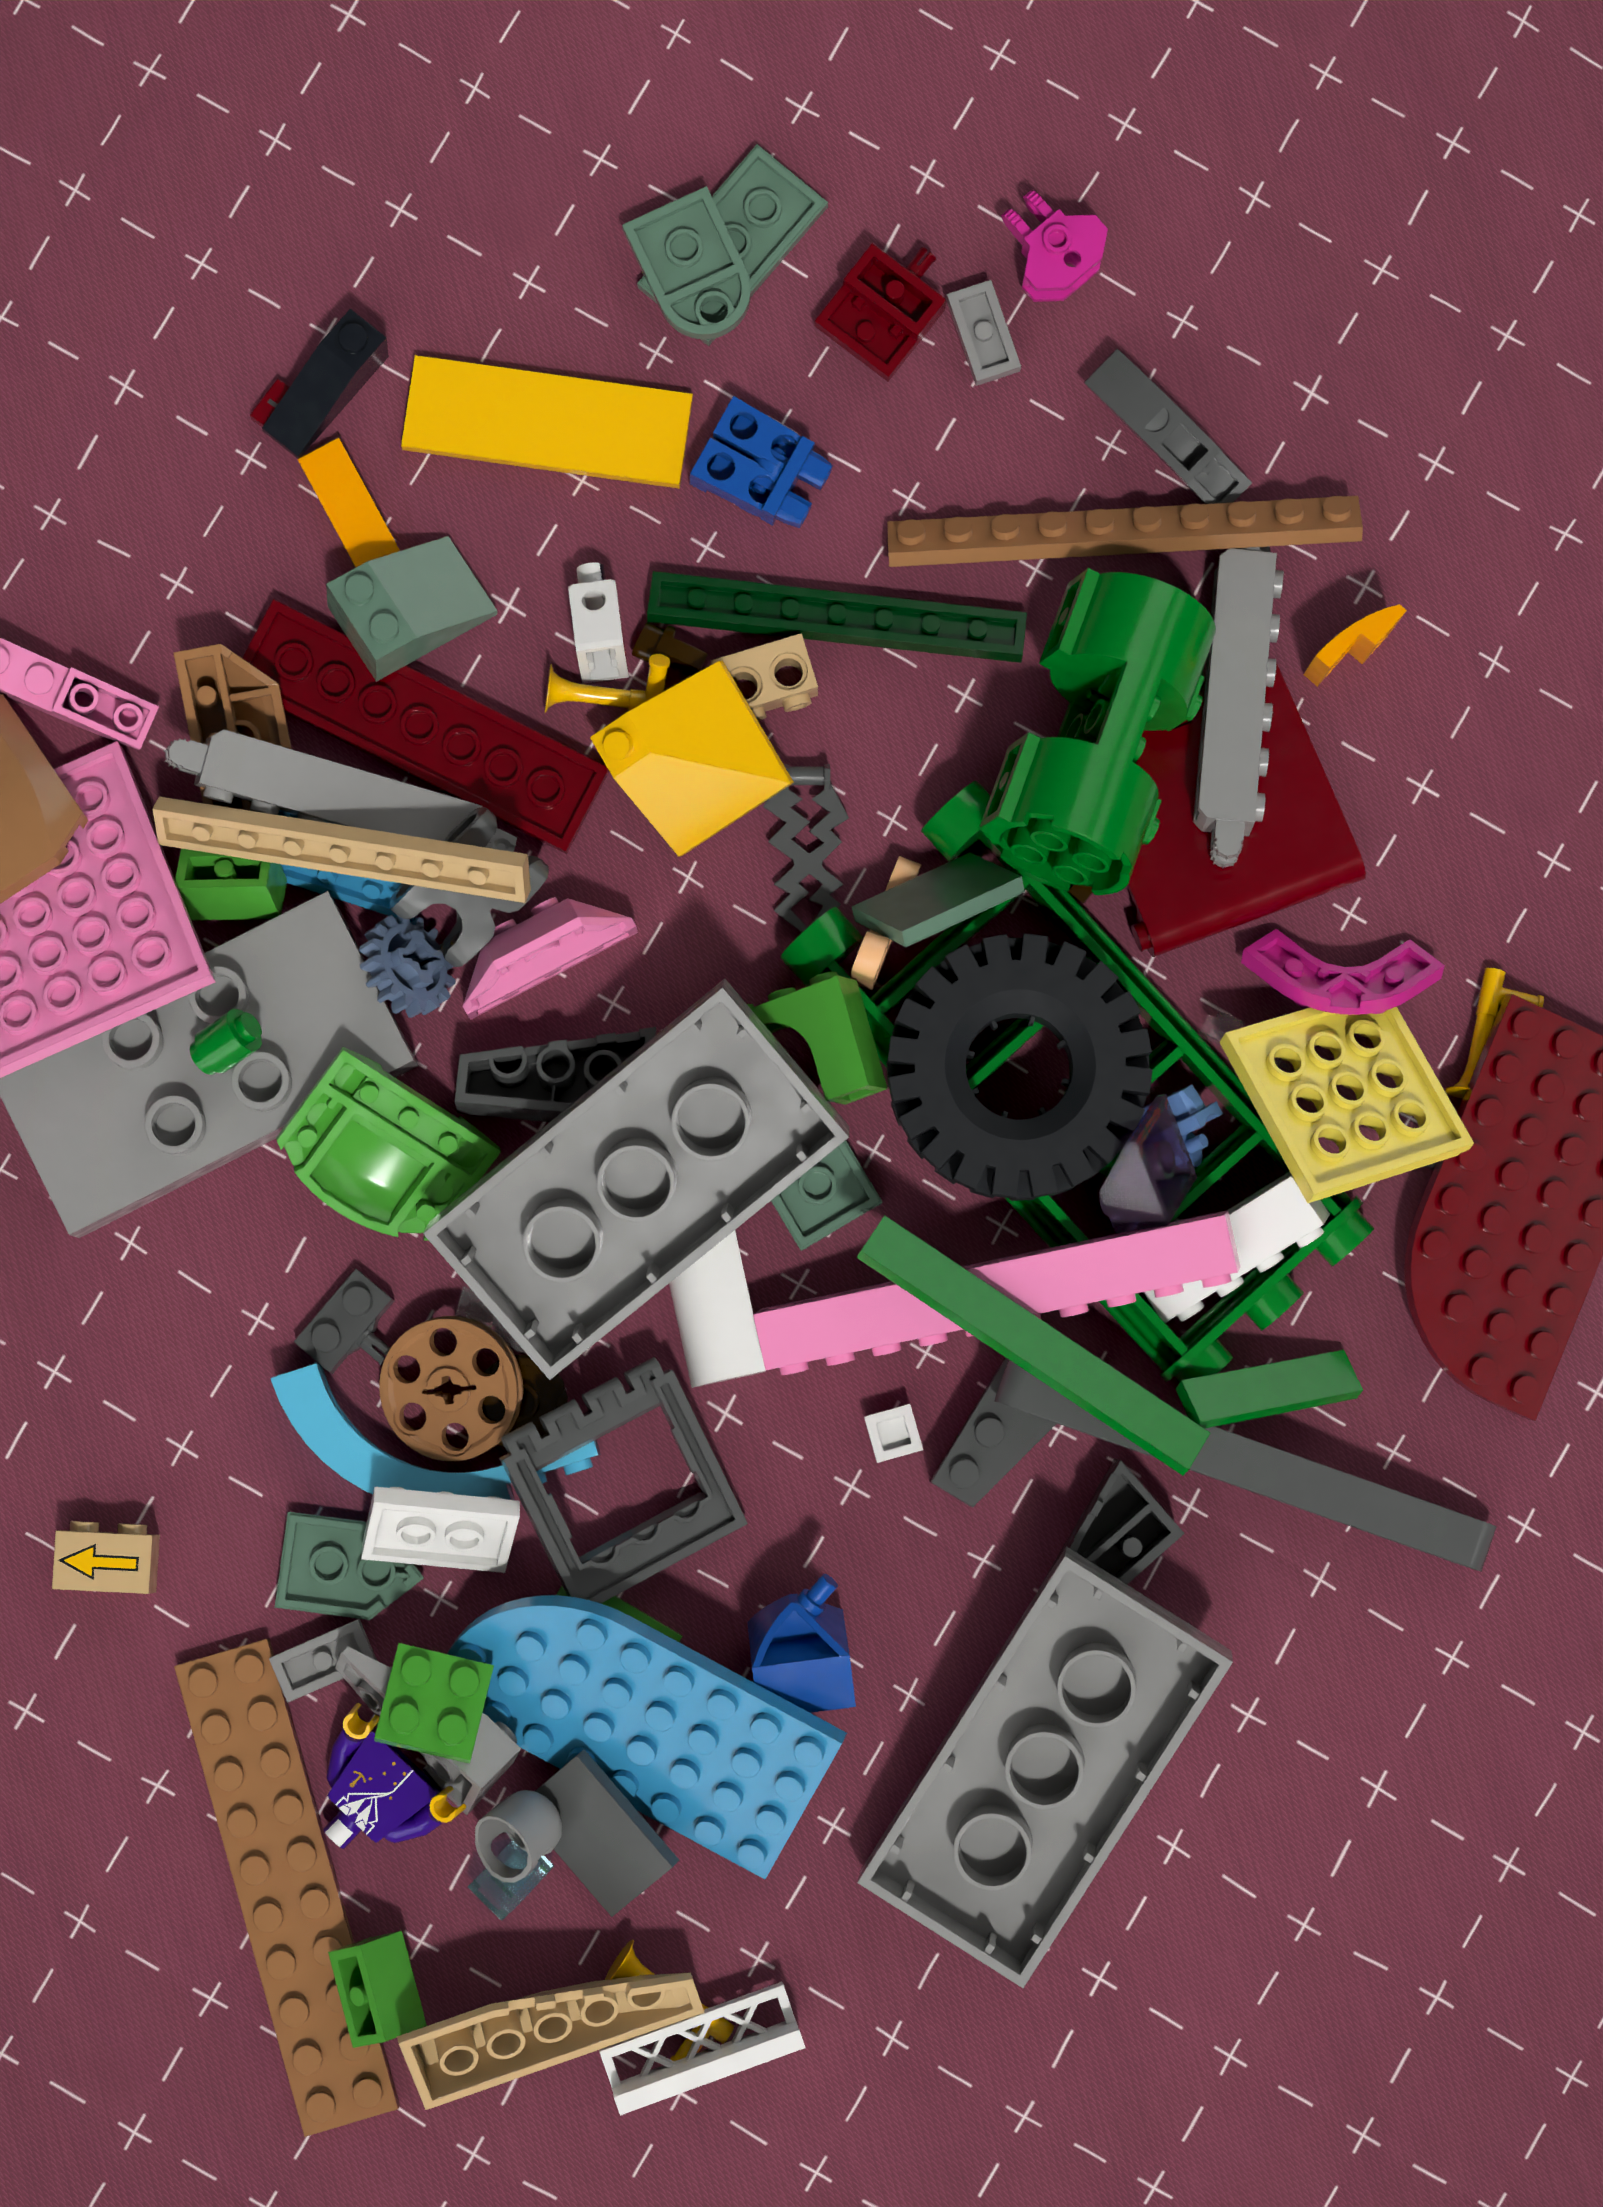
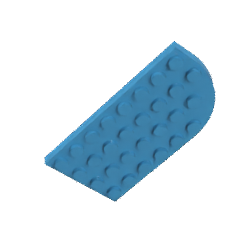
M540 1595L520 1598L496 1606L470 1623L457 1637L447 1653L448 1655L494 1665L483 1713L494 1723L499 1721L505 1724L515 1734L517 1738L516 1744L520 1748L559 1769L585 1749L637 1811L763 1879H766L847 1734V1732L637 1619L612 1607L577 1597Z

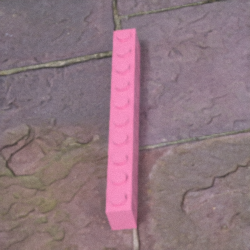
M1227 1210L962 1267L1041 1319L1040 1313L1059 1310L1060 1317L1082 1314L1089 1311L1088 1303L1102 1300L1107 1301L1108 1307L1136 1302V1293L1154 1290L1156 1298L1170 1296L1183 1292L1182 1284L1199 1280L1202 1281L1203 1288L1226 1284L1232 1281L1230 1274L1237 1273L1241 1266ZM892 1281L762 1308L753 1314L765 1370L779 1368L781 1375L808 1370L809 1361L824 1358L826 1359L827 1366L855 1360L854 1352L872 1349L873 1356L894 1353L901 1350L900 1342L915 1339L919 1340L920 1346L934 1345L947 1341V1333L963 1330ZM965 1331L967 1337L973 1336L967 1331Z

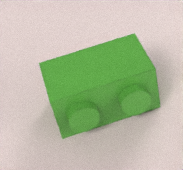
M181 849L175 883L181 893L191 920L273 919L282 914L287 878L281 864Z
M402 1931L369 1937L328 1952L353 2048L386 2042L397 2038V2036L427 2026Z

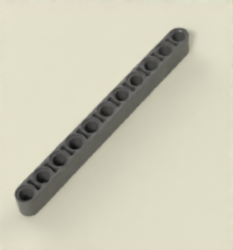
M1008 1360L995 1402L1154 1457ZM1217 1427L1205 1428L1210 1432V1435L1189 1470L1482 1572L1497 1526Z

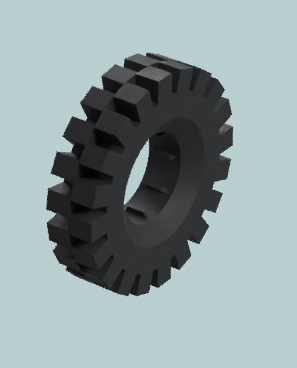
M1024 933L1022 938H1008L1007 934L983 938L979 944L968 947L966 944L946 955L944 961L935 968L932 966L915 984V988L909 997L905 999L895 1020L886 1063L887 1087H889L892 1100L890 1104L898 1126H902L908 1137L907 1142L921 1159L925 1158L935 1168L934 1172L952 1184L958 1183L969 1188L971 1193L992 1199L994 1196L1009 1198V1201L1034 1200L1036 1197L1047 1195L1051 1197L1071 1190L1076 1185L1092 1178L1114 1159L1125 1147L1133 1132L1136 1131L1145 1111L1143 1107L1151 1088L1153 1069H1149V1055L1152 1053L1148 1030L1142 1027L1139 1019L1141 1011L1130 991L1125 993L1116 982L1119 977L1103 962L1100 961L1096 964L1085 956L1087 951L1065 941L1063 945L1049 942L1048 936ZM1011 1018L1028 1019V1026H1033L1035 1021L1048 1028L1060 1040L1056 1045L1058 1050L1064 1047L1070 1073L1069 1079L1063 1078L1061 1085L1066 1086L1067 1089L1060 1102L1051 1110L1046 1112L1044 1107H1041L1038 1110L1040 1115L1038 1117L1023 1120L1007 1118L1008 1112L1003 1111L1002 1116H999L984 1107L975 1097L979 1094L978 1088L971 1090L966 1074V1058L973 1059L975 1052L969 1050V1047L981 1031L988 1026L993 1031L998 1028L997 1022Z

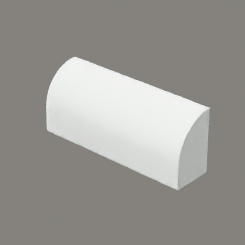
M734 1230L669 1283L691 1388L766 1372L736 1232Z

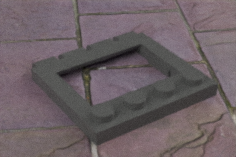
M655 1357L624 1372L630 1390L625 1392L619 1379L614 1377L582 1394V1399L588 1412L583 1414L579 1405L573 1399L540 1416V1422L546 1432L543 1436L540 1437L533 1422H529L501 1437L508 1454L499 1459L568 1597H577L601 1604L748 1524L674 1371L667 1369L663 1372ZM660 1406L671 1428L672 1436L690 1472L693 1473L701 1492L578 1557L570 1541L572 1535L552 1494H547L536 1471Z

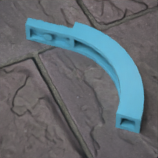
M312 1364L270 1378L282 1408L307 1446L326 1465L362 1490L373 1494L374 1487H401L406 1490L435 1493L445 1491L456 1495L496 1496L502 1499L514 1500L510 1487L512 1483L503 1465L483 1471L448 1473L411 1465L377 1447L351 1423L342 1411L330 1389L323 1367L320 1364ZM596 1440L536 1471L541 1482H548L545 1475L546 1472L561 1467L564 1468L566 1476L592 1468L591 1458L601 1455Z

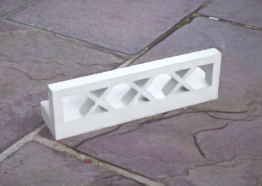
M779 1982L707 2008L703 2014L600 2049L599 2052L612 2087L619 2114L623 2115L804 2049L805 2045L783 1982ZM778 1998L785 2018L784 2022L765 2028L750 2021L758 2004ZM747 2008L743 2017L735 2014V2012ZM725 2017L739 2024L732 2041L720 2045L705 2038L704 2036L711 2022ZM701 2025L697 2034L689 2030ZM746 2028L755 2031L754 2033L743 2036ZM679 2034L694 2041L687 2056L680 2060L672 2061L658 2054L665 2039L669 2036ZM655 2042L652 2050L642 2047ZM700 2045L709 2048L707 2050L697 2053ZM631 2050L647 2057L640 2074L620 2081L612 2057ZM654 2061L663 2065L650 2070Z

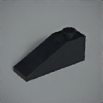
M349 309L319 343L262 427V431L297 459L301 458L389 357L387 337L352 309Z

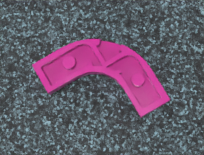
M1278 929L1273 930L1243 949L1241 960L1243 965L1281 994L1292 999L1298 1006L1348 1015L1381 1014L1386 1010L1405 1003L1442 979L1445 966L1410 939L1380 959L1364 966H1337L1325 963L1310 955Z

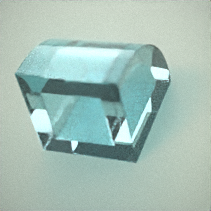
M514 1840L496 1856L503 1864L514 1869H524L527 1866L528 1854ZM541 1856L534 1870L525 1878L515 1883L500 1881L492 1876L485 1867L467 1887L502 1921L525 1899L554 1865L545 1856Z

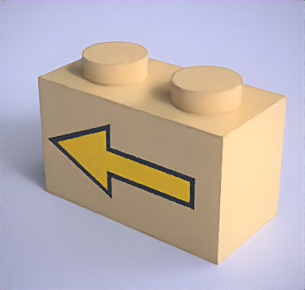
M70 1521V1530H58L55 1534L52 1589L141 1594L156 1593L160 1535L147 1534V1525L118 1524V1533L99 1532V1522Z

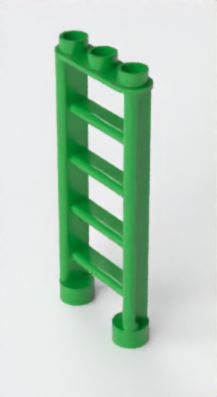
M975 780L948 801L922 828L921 832L948 862L957 858L980 839L1007 870L1022 876L1024 890L1028 891L1079 948L1087 951L1085 954L1087 958L1096 964L1100 961L1103 962L1119 977L1116 981L1125 993L1130 991L1141 1011L1140 1015L1164 1040L1149 1055V1069H1153L1151 1084L1178 1059H1181L1241 1124L1237 1130L1202 1160L1199 1166L1191 1170L1124 1232L1172 1222L1257 1144L1267 1152L1285 1173H1288L1289 1169L1240 1079L1067 891L1029 878L1008 865L1000 857L1003 848L999 844L991 843V835L979 830L990 799L988 792ZM1018 896L947 928L870 998L859 987L878 1057L886 1068L890 1038L894 1029V1025L886 1015L914 990L915 984L932 966L935 968L944 961L946 955L964 946ZM833 907L804 930L785 949L780 958L806 987L811 985L809 981L811 978L827 972H837L839 976L850 978L839 964L862 942L864 937L837 907ZM1017 1018L966 1064V1074L971 1090L977 1088L1044 1026L1035 1021L1033 1026H1028V1019ZM1345 1192L1321 1199L1330 1215L1324 1225L1321 1226L1324 1233L1302 1248L1296 1242L1281 1251L1284 1258L1264 1272L1260 1273L1256 1267L1243 1279V1284L1225 1295L1179 1338L1138 1293L1135 1294L1136 1302L1122 1306L1108 1307L1106 1300L1099 1302L1162 1370L1160 1376L1165 1382L1173 1377L1180 1383L1186 1379L1217 1374L1233 1359L1231 1353L1217 1339L1244 1313L1263 1331L1304 1294L1302 1289L1288 1275L1292 1269L1314 1249L1333 1267L1357 1247L1375 1228L1358 1211L1363 1201L1357 1195L1351 1199ZM1049 1195L1036 1197L1034 1200L1009 1201V1198H1005L1050 1248L1089 1240Z

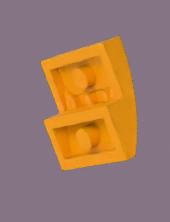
M1398 604L1372 613L1353 623L1335 636L1317 653L1303 675L1318 687L1347 653L1363 664L1392 632L1407 610Z

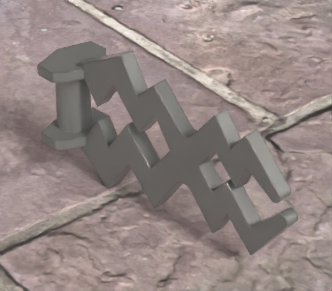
M783 764L794 782L791 785H824V790L811 800L830 813L809 831L824 843L811 853L806 852L792 840L810 823L809 820L791 809V807L802 801V798L791 792L788 786L768 799L763 806L786 823L768 843L794 862L793 868L774 884L790 894L774 911L800 932L806 930L807 927L792 912L791 908L809 893L799 884L807 875L810 874L823 884L808 899L823 906L813 922L831 908H838L841 905L830 894L843 884L822 866V862L842 843L831 830L849 819L830 783V764H824V766H789V764Z

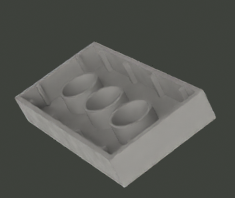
M328 891L204 953L216 981L215 983L0 1078V1097L70 1236L81 1238L276 1139L342 1047L377 1062L384 1071L395 1078L419 1066L386 1000L382 1003L377 1001L380 990L377 986L368 988L365 984L372 978L371 974L360 969L359 964L363 963L365 959L359 951V947L335 899ZM231 1009H239L252 1014L262 1029V1045L260 1049L225 1073L208 1075L202 1072L192 1060L189 1050L190 1044L195 1041V1035Z
M723 979L430 1220L423 1234L546 1377L551 1380L848 1139L850 1126L830 1102L826 1101L824 1095L728 981Z
M1066 1546L861 1868L857 1883L1018 1986L1024 1988L1233 1663L1232 1650Z

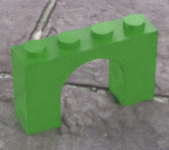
M827 972L809 980L811 985L797 991L795 988L781 989L769 994V1001L755 1007L753 1004H747L771 1034L784 1028H793L804 1037L812 1051L826 1101L846 1105L888 1089L857 980L839 976L837 972Z

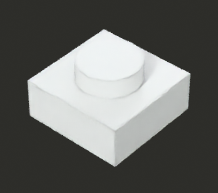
M910 1404L864 1417L877 1463L923 1450Z

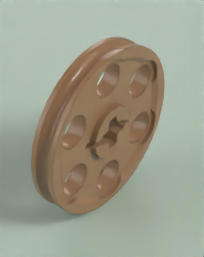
M442 1316L412 1327L393 1344L381 1369L379 1383L380 1400L389 1425L396 1435L411 1449L436 1460L462 1461L474 1458L488 1451L502 1441V1436L510 1432L522 1406L523 1379L513 1351L497 1332L471 1318ZM439 1328H447L455 1335L457 1345L453 1353L444 1354L436 1348L434 1335ZM482 1348L491 1349L497 1354L499 1367L495 1374H486L479 1369L476 1357ZM402 1356H412L419 1363L420 1375L417 1380L408 1381L399 1374L397 1366ZM449 1377H451L452 1384H460V1387L476 1386L456 1394L453 1400L448 1392H442V1390L426 1391L435 1389L448 1382ZM487 1396H495L502 1400L505 1406V1415L501 1421H491L484 1415L482 1404ZM408 1403L419 1404L424 1409L426 1421L422 1428H413L406 1423L404 1409ZM459 1423L465 1427L469 1435L466 1447L460 1449L449 1444L446 1438V1429L449 1424Z

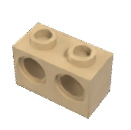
M802 633L711 660V665L718 661H723L735 682L746 679L755 684L757 688L756 693L746 701L758 722L767 717L766 711L779 707H784L785 712L796 711L812 704L810 698L818 696L817 681ZM784 666H793L801 672L802 678L793 686H784L776 680V672Z

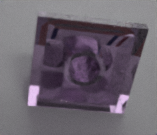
M1166 1094L1156 1096L1126 1142L1099 1191L1102 1211L1106 1216H1109L1115 1233L1167 1226L1197 1179V1174Z

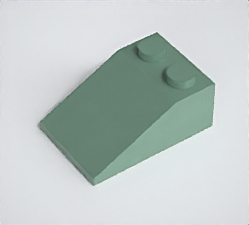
M449 536L367 561L326 584L327 606L376 682L489 620L498 613Z

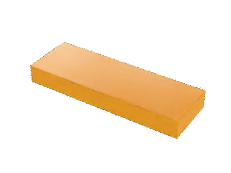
M339 438L297 459L355 567L367 561L400 551Z

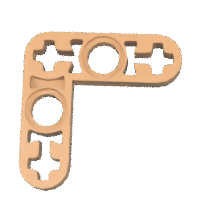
M899 856L885 891L917 877L922 864ZM871 929L864 936L851 971V979L857 980L858 986L873 991L892 940Z

